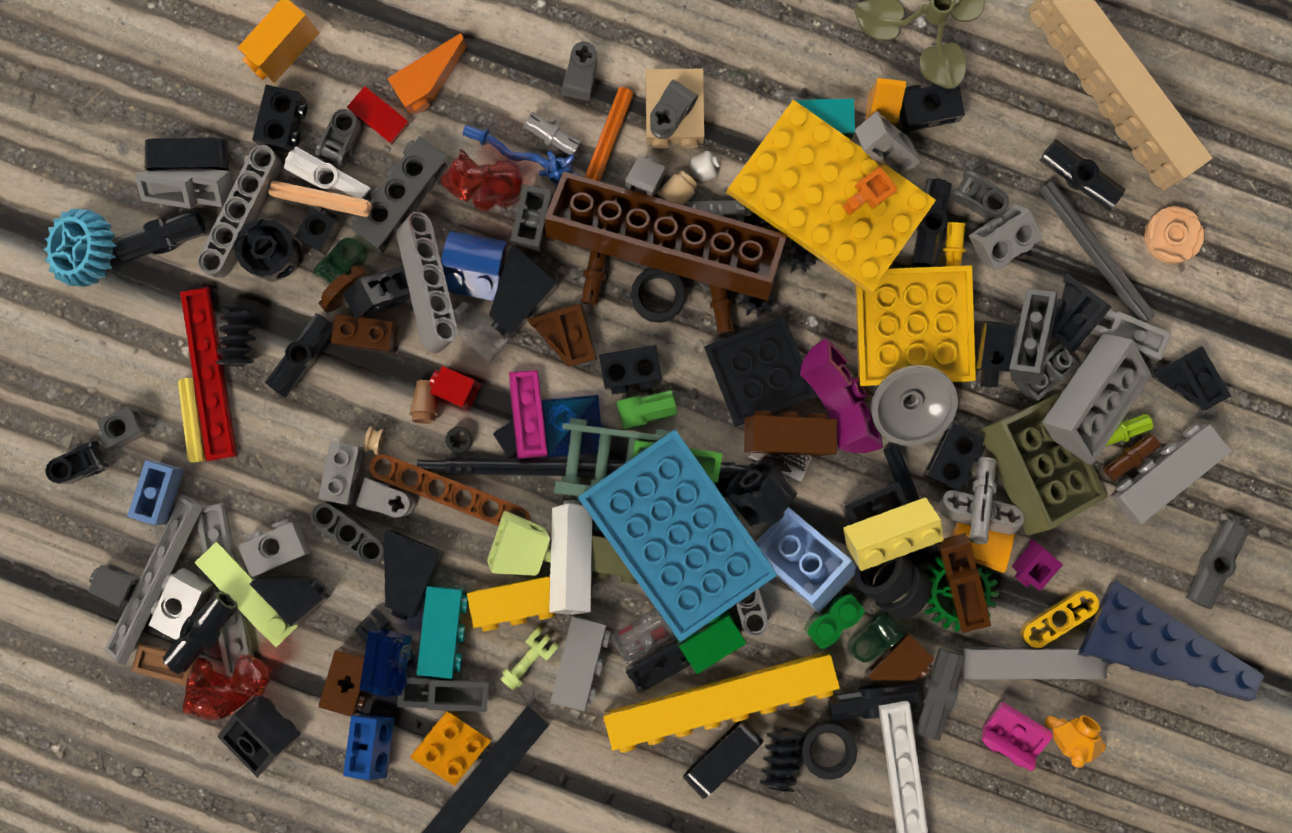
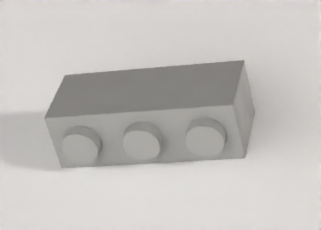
M579 615L572 616L550 703L580 711H585L586 704H593L596 688L591 687L594 675L600 676L604 659H600L598 656L601 647L607 648L611 632L605 630L607 622Z

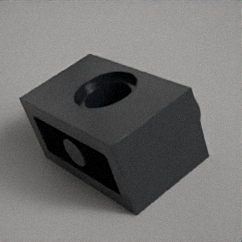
M932 83V86L921 88V85H912L905 88L900 110L903 133L958 123L965 116L959 85L955 89H947ZM924 100H933L936 104V109H928L924 105Z

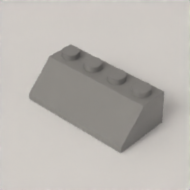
M1103 333L1042 422L1055 442L1087 464H1094L1152 377L1134 341Z

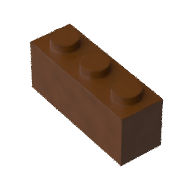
M754 411L753 416L745 418L744 453L810 456L837 454V419H827V414L812 413L809 414V418H801L798 412H782V417L772 416V411Z

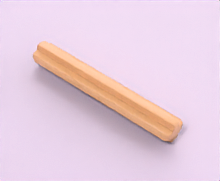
M272 181L268 189L269 195L275 198L363 217L369 216L372 209V203L364 199L279 181Z

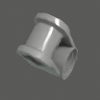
M368 477L364 478L356 502L358 507L392 517L407 516L414 511L416 505L415 498L410 492ZM401 499L405 507L399 509V506L395 504V500Z

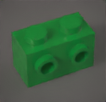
M728 610L680 642L677 639L679 648L696 674H699L747 644L743 633Z

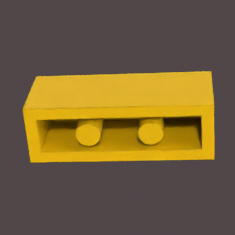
M550 575L467 593L473 628L481 627L482 632L498 629L499 623L510 621L511 626L528 622L527 617L538 615L539 620L556 617V613L549 612Z

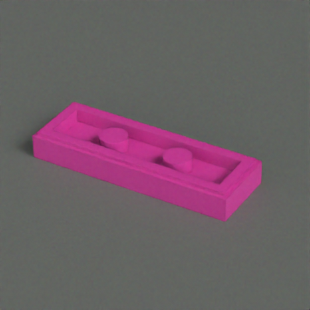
M538 370L509 372L517 458L547 456Z

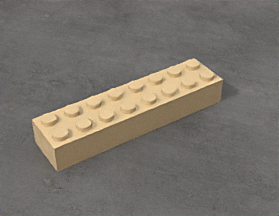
M1036 0L1028 11L1033 23L1043 29L1050 46L1061 53L1066 67L1071 72H1075L1081 80L1083 90L1088 95L1093 96L1098 103L1100 113L1105 118L1110 119L1115 126L1118 137L1128 143L1134 158L1146 167L1150 173L1151 181L1157 187L1164 191L1213 159L1095 0Z

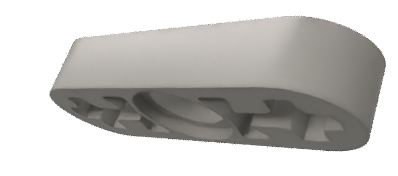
M950 490L940 500L938 509L949 520L971 525L975 495ZM992 500L989 530L1009 535L1016 533L1024 523L1025 517L1023 512L1014 505Z

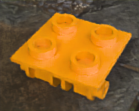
M446 711L420 745L416 747L410 758L455 786L488 746L491 739L460 720V715L457 712Z

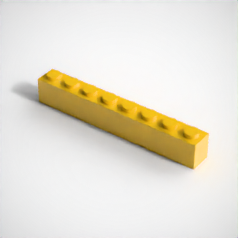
M825 651L605 711L603 718L612 751L619 749L620 753H625L636 749V744L648 742V745L658 744L665 741V736L676 734V737H684L692 734V729L704 726L705 730L721 726V721L731 718L733 722L742 721L749 718V713L760 711L761 714L772 713L778 710L777 706L786 703H788L789 707L801 705L806 702L805 698L815 695L817 699L827 698L834 695L833 691L840 689L831 654Z

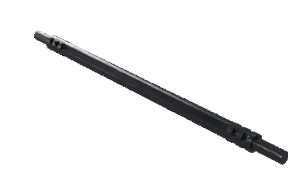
M447 457L446 460H417V467L428 471L446 472V475L565 476L568 459ZM579 460L577 477H595L597 460ZM608 460L607 476L625 464L626 460ZM721 462L719 479H733L739 471L743 469L746 473L751 470V467L749 465H735V462Z

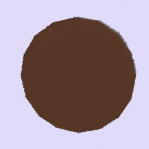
M361 265L351 267L350 270L353 273L348 276L345 273L339 275L323 291L322 300H319V305L325 312H333L346 304L347 301L343 293L358 279L369 276V273Z

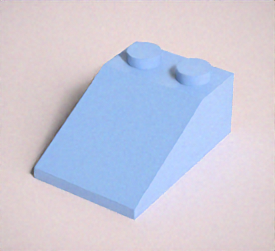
M789 507L784 511L783 518L772 524L756 542L777 572V576L818 613L825 608L855 575L856 566L853 561Z

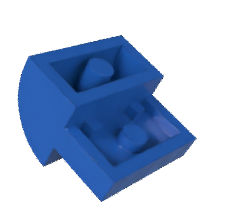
M450 231L441 259L448 292L493 301L501 278V271L504 268L507 241Z

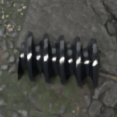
M221 306L222 309L229 311V313L220 315V319L228 324L219 327V331L227 336L218 338V342L226 347L218 349L217 354L225 359L218 360L215 364L245 367L247 364L254 363V360L247 357L246 353L255 352V348L247 345V342L256 340V337L248 332L249 330L257 329L258 326L251 323L250 319L259 317V314L247 308Z
M774 726L775 732L766 734L767 737L774 740V743L765 744V748L771 751L772 755L763 756V760L770 763V767L761 768V772L769 775V778L761 779L759 783L773 790L794 792L795 790L790 786L797 784V778L792 776V774H797L799 767L793 763L799 762L801 756L794 751L802 749V743L795 739L803 738L804 732L789 727Z

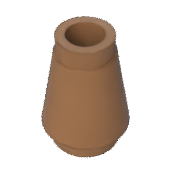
M419 380L416 382L409 412L414 423L432 424L435 423V417L438 416L436 396L430 393L432 387L429 386V380Z

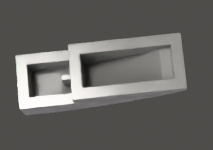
M197 168L166 169L139 172L135 175L141 201L190 209L197 203L223 207L233 188L230 173L224 170Z

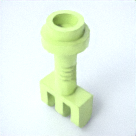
M539 626L525 641L531 649L520 660V663L511 672L508 669L502 672L504 675L501 680L512 690L522 686L523 683L519 679L540 655L547 661L560 646L557 642H554L549 650H547L544 646L551 639L548 634L538 642L535 638L542 632Z

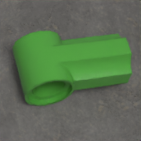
M671 390L646 397H631L616 402L623 430L647 425L649 421L677 415Z

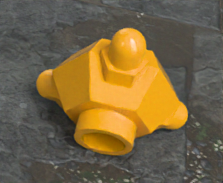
M1081 715L1079 718L1076 717L1067 721L1063 718L1058 719L1055 716L1046 717V727L1053 730L1055 743L1065 756L1071 758L1074 767H1083L1085 763L1093 761L1105 751L1106 745L1099 735L1101 727L1092 718Z

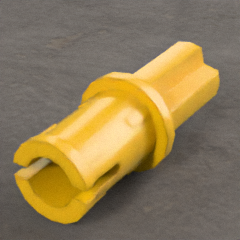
M947 223L946 248H943V251H946L945 266H962V254L966 252V249H964L966 223Z

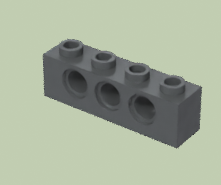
M421 136L416 141L412 140L408 143L403 152L404 157L398 164L394 163L386 174V181L381 187L377 186L370 194L369 200L372 203L370 215L367 217L354 215L352 218L353 224L350 228L382 253H384L396 237L398 227L417 209L451 163L447 155ZM417 164L423 166V170L418 176L409 175L412 166ZM396 188H405V195L402 198L393 199L392 194ZM380 210H387V219L383 222H376V214Z

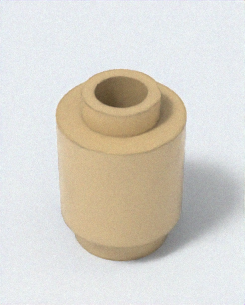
M681 170L678 174H673L656 193V197L685 205L695 194L694 189L698 185L692 177Z

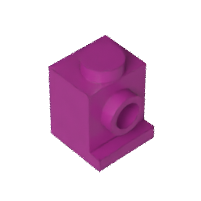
M1031 538L1028 542L1030 544L1011 567L1017 572L1014 577L1027 588L1032 584L1041 591L1063 564Z

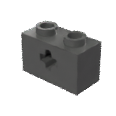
M523 184L510 239L512 245L522 249L542 252L545 239V216L553 198L552 190Z

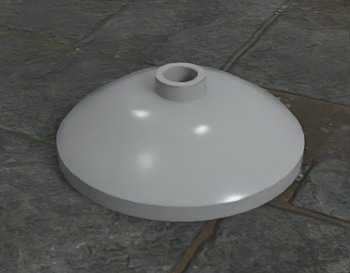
M913 365L899 369L884 379L874 393L871 403L873 423L879 433L892 443L903 446L927 443L940 436L953 421L958 406L956 388L949 377L937 368L927 365ZM908 395H913L910 399L905 400Z

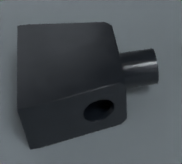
M974 322L975 368L982 370L980 386L998 387L999 371H1010L1016 325L1004 322ZM994 352V357L990 361V355Z

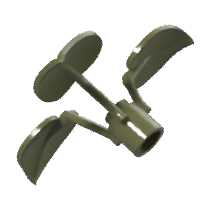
M866 0L856 3L854 10L857 21L864 32L880 41L895 39L899 34V26H906L924 13L929 23L938 25L937 47H928L922 52L919 59L920 71L930 82L947 89H955L964 78L967 62L965 53L958 44L951 42L942 46L945 22L950 14L959 22H971L977 19L984 9L985 0H931L929 5H922L921 9L905 20H902L904 10L898 0Z

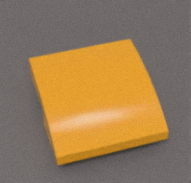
M956 521L951 536L966 533L969 538L971 525ZM989 530L987 543L976 544L970 541L975 563L1002 573L1006 571L1015 533L1009 535Z

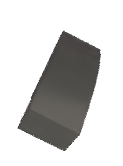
M398 674L397 707L427 708L428 710L487 712L489 682L461 678L450 679Z

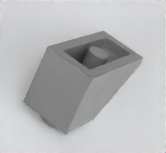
M638 156L625 180V188L655 197L665 175V167L661 165L662 162L651 156H646V158Z

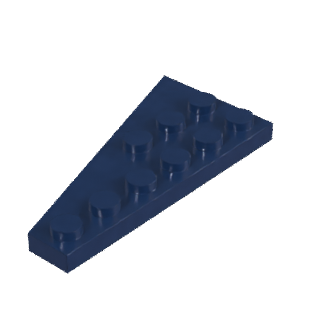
M1116 580L1109 584L1077 654L1084 657L1092 656L1102 659V662L1109 664L1117 663L1128 666L1131 670L1167 680L1182 681L1192 687L1214 690L1217 694L1246 702L1255 700L1264 676Z

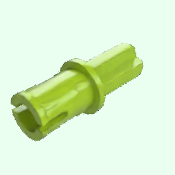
M1144 414L1121 422L1106 446L1120 441L1129 442V438L1152 430L1154 428L1152 419L1148 414Z

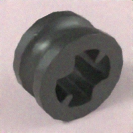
M454 427L447 432L445 442L451 451L463 453L471 448L473 437L467 429ZM459 432H463L464 435L462 437H467L466 444H461L460 448H456L454 446L456 443L452 442V437L458 436Z

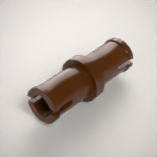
M590 250L587 270L583 272L585 282L580 303L587 305L591 293L590 306H598L601 285L606 279L604 268L607 255L599 253V258H597L598 252Z
M709 284L712 302L709 304L710 309L714 310L717 334L735 331L730 305L733 304L732 299L728 297L727 289Z
M1148 432L1130 448L1126 446L1122 449V454L1102 469L1113 482H1116L1117 479L1133 467L1138 468L1142 465L1141 461L1156 449H1159L1161 444L1153 434Z

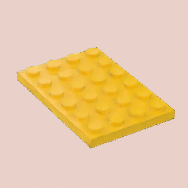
M792 100L726 191L731 197L782 233L787 234L789 238L868 294L874 290L936 201L886 164L877 163L863 151V148L795 100ZM881 167L898 191L874 209H871L868 203H865L853 214L848 215L842 206L847 203L850 197L858 193V190L855 188L856 183Z

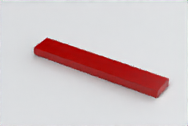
M206 287L182 291L180 296L206 461L238 457L223 365L215 364L216 361L222 360V356L217 354V350L221 348L218 342L219 335L212 290Z

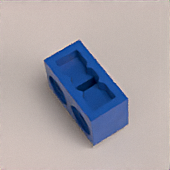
M376 715L351 716L343 776L364 780L387 778L395 718Z

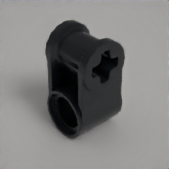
M92 441L50 460L46 465L45 473L47 478L53 483L73 484L84 478L109 469V465L104 463L98 450L99 442ZM63 464H66L68 474L62 478L59 470Z

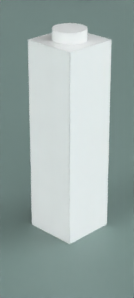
M565 500L563 505L552 508L550 613L576 615L590 612L592 517L578 500Z

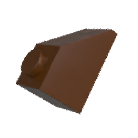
M904 631L864 673L872 680H915L917 677L923 678L932 669L931 663L935 659L909 633Z

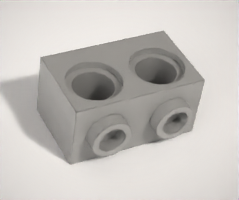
M878 111L855 129L863 151L877 163L886 164L901 176H904L921 162L912 141Z
M1014 204L969 235L981 263L994 270L1006 267L1012 259L1021 253L1031 250L1034 244L1043 239L1031 211L1017 204Z
M330 441L318 499L346 505L355 503L365 454L363 447Z

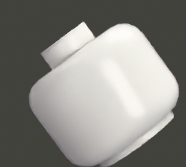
M709 151L692 156L690 169L695 179L699 182H704L717 177V168L720 167L717 156L713 157Z

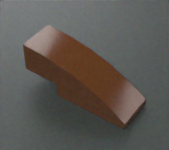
M963 533L943 538V541L938 542V547L962 633L991 626L980 576L967 534Z

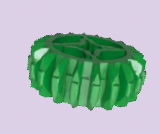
M937 557L935 558V563L938 566L937 569L931 565L926 567L927 571L932 574L929 577L931 581V595L928 603L930 605L924 609L925 614L934 613L931 620L934 623L942 620L943 628L948 629L952 623L953 630L960 631L961 628L951 593L946 591L950 590L949 585L938 586L941 577L945 574L942 559ZM975 563L980 576L986 605L996 608V603L991 602L990 597H998L999 593L990 590V587L998 583L994 579L987 580L993 571L991 569L982 571L984 566ZM937 595L949 598L950 607L953 608L952 615L942 609Z

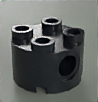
M255 219L247 223L236 237L235 256L240 266L252 275L269 282L282 280L291 275L302 259V252L300 251L298 240L294 237L295 235L279 222L271 219Z
M761 459L749 464L751 470L745 473L743 469L739 471L726 489L729 500L750 526L767 521L770 524L780 521L784 516L783 510L797 495V491L775 462L771 459Z

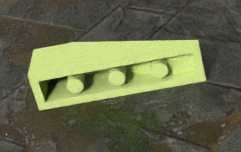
M215 542L194 562L222 592L229 594L237 602L241 613L275 647L298 627L299 624L290 627L249 585L255 579L251 578L250 574L218 542Z

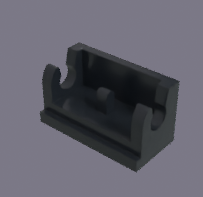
M674 640L626 667L625 672L634 683L637 693H642L690 666V663L679 648L677 640Z

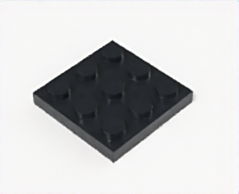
M785 315L704 346L705 353L735 427L745 424V418L753 416L754 411H772L774 413L816 396L811 385L800 376L803 361Z

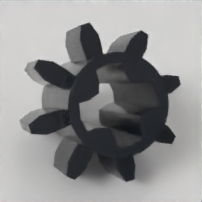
M792 240V248L784 246L783 252L788 255L781 263H788L791 266V274L795 269H800L805 274L807 272L806 264L814 266L816 261L811 258V255H813L811 252ZM796 250H798L799 254H805L802 262L798 258H793Z
M742 294L746 299L738 303L739 306L747 308L746 317L750 313H756L757 319H760L761 311L765 310L768 313L772 311L771 307L767 304L773 301L775 296H769L768 301L764 300L759 308H756L755 303L749 302L753 296Z

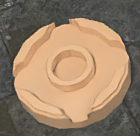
M1171 206L1158 211L1149 219L1145 227L1144 239L1147 249L1155 258L1164 263L1177 264L1189 260L1199 252L1204 243L1205 231L1194 212L1185 207Z

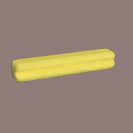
M183 378L178 380L187 458L190 463L205 461V451L194 379Z

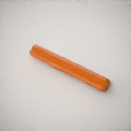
M620 87L617 91L585 178L601 181L633 97V91L628 88Z

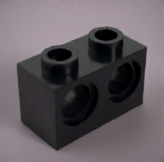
M265 85L252 138L258 146L265 145L272 150L289 153L294 147H298L301 140V131L299 130L301 119H305L308 111V104L301 93ZM291 101L290 109L280 112L281 105L284 102ZM284 129V135L280 139L274 140L273 135L275 131Z
M404 266L360 278L343 293L355 319L400 306L411 297Z
M656 345L599 354L605 391L611 390L612 395L629 392L628 387L637 385L640 386V390L657 387V382L662 381ZM642 361H649L654 367L653 372L648 376H642L637 371V366ZM613 366H621L625 370V376L619 381H614L609 377V370Z
M951 423L943 432L922 476L950 490L960 491L961 487L965 488L972 477V473L969 471L973 462H978L984 452L985 447L982 444L985 438ZM959 438H964L968 443V450L964 454L960 453L956 448V442ZM948 463L952 464L956 469V474L951 480L947 479L943 472L944 467Z

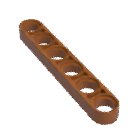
M380 454L375 456L370 462V473L376 479L499 526L503 511L509 513L521 511L524 513L526 520L531 522L529 511L522 506L432 471L422 469L393 456ZM381 459H387L391 463V471L384 476L378 474L376 470V464ZM409 469L415 470L418 474V481L413 486H408L403 481V474ZM438 479L445 484V491L441 496L431 494L429 487L432 481ZM461 490H467L472 495V501L466 507L460 506L456 501V495ZM489 500L495 501L499 506V511L494 517H488L483 512V505Z

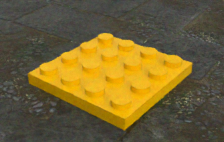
M972 265L888 269L870 294L855 284L858 377L860 386L880 385L893 372L913 365H927L937 368L946 374L951 382L976 381Z

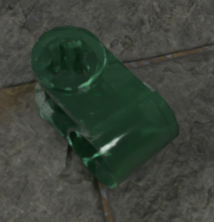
M343 238L318 263L313 274L316 277H322L328 284H331L339 275L345 273L348 276L353 273L350 270L351 267L362 265L367 259V249L362 243L353 238ZM355 245L357 247L356 256L353 259H347V249Z
M883 611L848 640L847 651L850 656L858 661L870 662L883 651L896 644L905 634L902 630L898 631L888 618L889 614ZM866 640L869 645L868 652L863 656H859L856 652V646L860 641Z

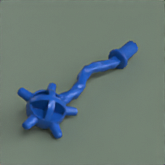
M465 125L463 129V136L479 141L482 146L486 143L492 144L502 155L510 160H527L539 163L547 169L540 171L539 175L541 177L548 176L550 181L556 184V188L563 171L578 175L573 172L571 163L575 156L572 154L566 159L562 157L556 158L552 151H548V160L535 153L512 152L494 136L489 135L488 129L483 131L469 125Z

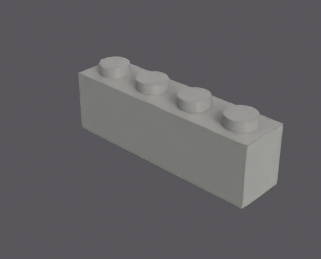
M1193 424L1182 433L1184 437L1177 443L1171 442L1160 450V457L1155 461L1149 460L1137 469L1139 474L1132 479H1124L1115 487L1117 491L1110 497L1132 524H1143L1232 452L1210 424Z

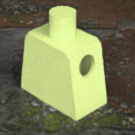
M503 511L487 560L491 573L537 575L543 561L551 563V545L549 544L550 537L547 530L540 525Z

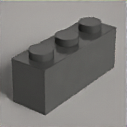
M1027 288L1009 368L1011 381L1041 386L1058 308L1057 292Z

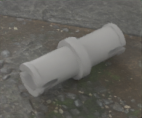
M533 112L528 116L523 126L525 130L527 129L544 139L546 145L550 146L552 144L568 155H575L582 142L560 130V126L556 123L552 125Z

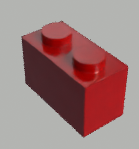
M444 366L441 367L440 371L435 370L429 382V386L432 387L430 393L469 411L481 387V384Z

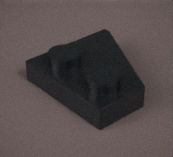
M1066 274L1063 279L1065 287L1062 298L1058 299L1052 336L1069 350L1075 352L1112 306L1073 277Z
M1199 346L1151 372L1152 378L1202 411L1231 397L1203 346Z

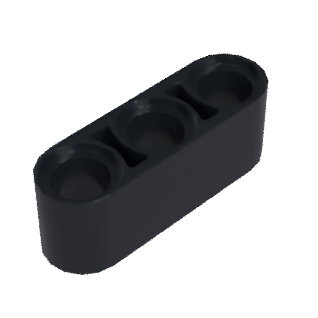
M152 138L145 140V170L147 171L188 168L229 170V141L225 139Z
M745 720L738 721L684 773L682 778L702 799H705L762 745L764 740Z

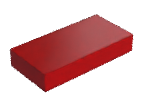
M366 86L360 90L347 106L348 110L353 112L361 121L391 145L410 124Z

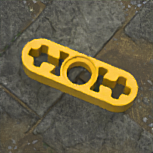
M1075 591L1027 621L1020 630L1022 641L1034 648H1041L1093 616L1099 609L1097 596L1090 591ZM1081 597L1090 600L1087 603V610L1078 608L1072 612L1066 607L1068 604L1071 608L1077 607L1081 604ZM1061 610L1065 612L1067 621L1062 627H1056L1052 622V617L1055 612ZM1047 625L1053 631L1050 633L1049 630H1043L1038 634L1040 638L1038 641L1029 639V636L1032 634L1030 630L1032 627L1040 630Z

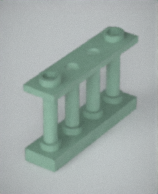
M570 418L569 424L563 423L562 429L571 430L566 475L562 476V481H555L554 493L579 496L607 476L612 436L629 438L626 462L632 459L635 440L658 441L671 431L656 429V435L591 427L587 426V420ZM583 432L600 434L595 478L591 480V485L579 484L580 478H577Z

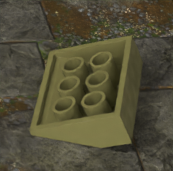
M1060 393L1047 397L978 430L981 437L985 438L983 442L990 457L997 461L996 470L1012 505L1018 507L1024 514L1025 520L1022 526L1027 536L1051 530L1107 498L1093 465L1087 464L1055 442L1042 423L1047 413L1059 399Z

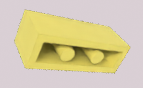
M926 497L843 527L847 549L860 571L943 541L941 519Z

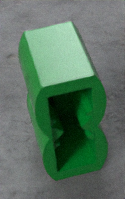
M848 592L838 594L828 603L825 611L813 615L807 621L803 630L820 649L827 648L838 640L844 629H848L859 622L864 615L865 609L852 594Z

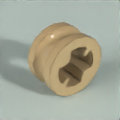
M370 426L365 436L363 450L365 452L373 450L374 454L379 455L385 439V430L375 431V428Z

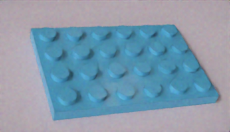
M676 429L666 434L578 496L582 505L680 642L777 576V572Z

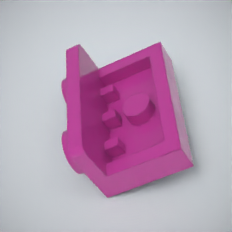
M1004 702L998 705L982 726V741L989 749L995 752L999 751L1010 758L1015 765L1025 767L1030 771L1036 768L1037 756L1053 738L1052 731Z

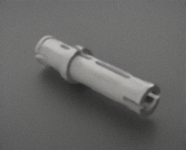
M990 457L979 459L977 480L973 482L975 497L969 540L976 544H985L989 539L988 532L992 498L997 489V484L994 482L997 461Z

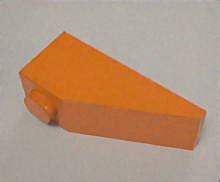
M461 33L387 78L410 115L414 112L421 113L426 110L467 48Z

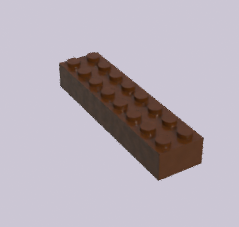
M564 171L545 216V237L767 301L787 234Z

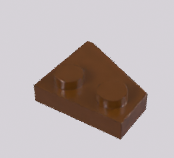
M576 304L528 319L529 324L537 330L545 339L544 341L555 350L568 367L597 360L582 304Z

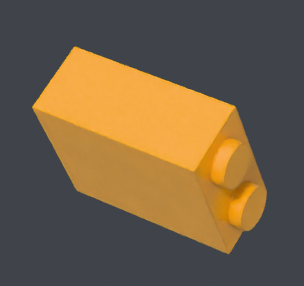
M279 0L238 46V49L244 55L242 61L261 80L267 77L275 84L316 38L319 32L307 15L290 0Z

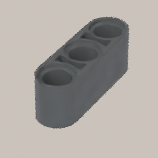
M321 503L313 508L311 512L312 523L361 561L367 564H374L384 560V539L335 503ZM325 508H329L333 513V519L329 524L324 523L321 518V513ZM348 525L356 529V537L353 541L347 540L344 535V530ZM371 542L376 543L380 548V553L376 558L370 557L367 552V547Z

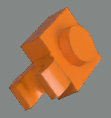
M879 167L856 183L855 188L858 190V193L850 197L842 207L848 215L853 214L865 203H868L871 209H874L894 195L898 189L884 170Z

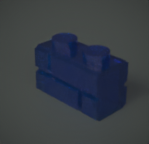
M386 629L368 631L360 690L372 692V694L383 697L402 695L407 682L405 674L407 662L411 656L410 643L412 636Z

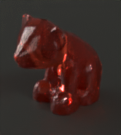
M460 149L459 156L451 162L441 177L440 183L456 198L464 200L465 203L472 199L475 208L480 211H486L495 205L506 208L516 204L521 197L523 177L519 168L510 161L500 160L494 164L478 165L468 156L466 151Z
M246 654L239 657L233 675L229 677L214 671L212 663L206 658L198 657L194 671L190 672L187 680L182 714L207 721L226 718L245 705L252 697L263 695L274 670L271 666L266 665L251 654Z

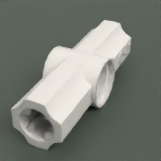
M298 147L290 151L285 159L284 169L315 185L322 191L369 200L372 188L339 171L332 164L325 163ZM334 173V179L331 183L322 184L325 174Z

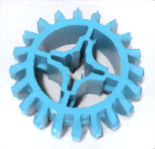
M76 208L70 209L67 212H61L60 218H54V227H48L50 235L48 238H44L48 242L44 251L48 253L45 262L50 264L49 272L55 274V279L69 286L90 287L92 284H98L100 278L106 277L105 270L112 268L110 260L115 258L112 251L117 245L112 242L115 234L110 231L111 224L105 221V217L92 210Z

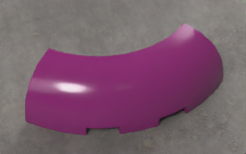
M826 338L813 346L807 353L801 365L800 376L818 394L830 419H837V445L839 449L856 454L879 450L883 448L882 436L875 427L869 408L864 401L865 398H868V394L864 386H860L859 377L853 378L845 366L848 360Z

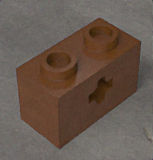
M335 314L331 343L341 347L395 354L399 325L391 321L369 318L355 319L354 316Z
M343 647L334 650L318 708L350 717L357 714L359 710L362 711L368 696L367 693H364L367 682L372 681L376 665L372 664L374 656ZM351 676V682L355 685L348 689V683L344 679Z

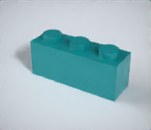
M439 585L427 586L417 675L452 679L456 675V671H461L463 655L458 654L459 642H464L466 625L461 624L462 614L467 613L469 606L468 597L465 595V588Z

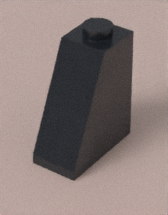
M515 245L509 250L489 316L494 320L491 326L503 337L507 333L514 337L528 322V319L538 311L559 287L557 282Z
M390 529L386 530L384 534L385 607L392 609L391 614L395 617L407 620L408 617L413 618L417 616L426 595V588L431 584L444 551Z

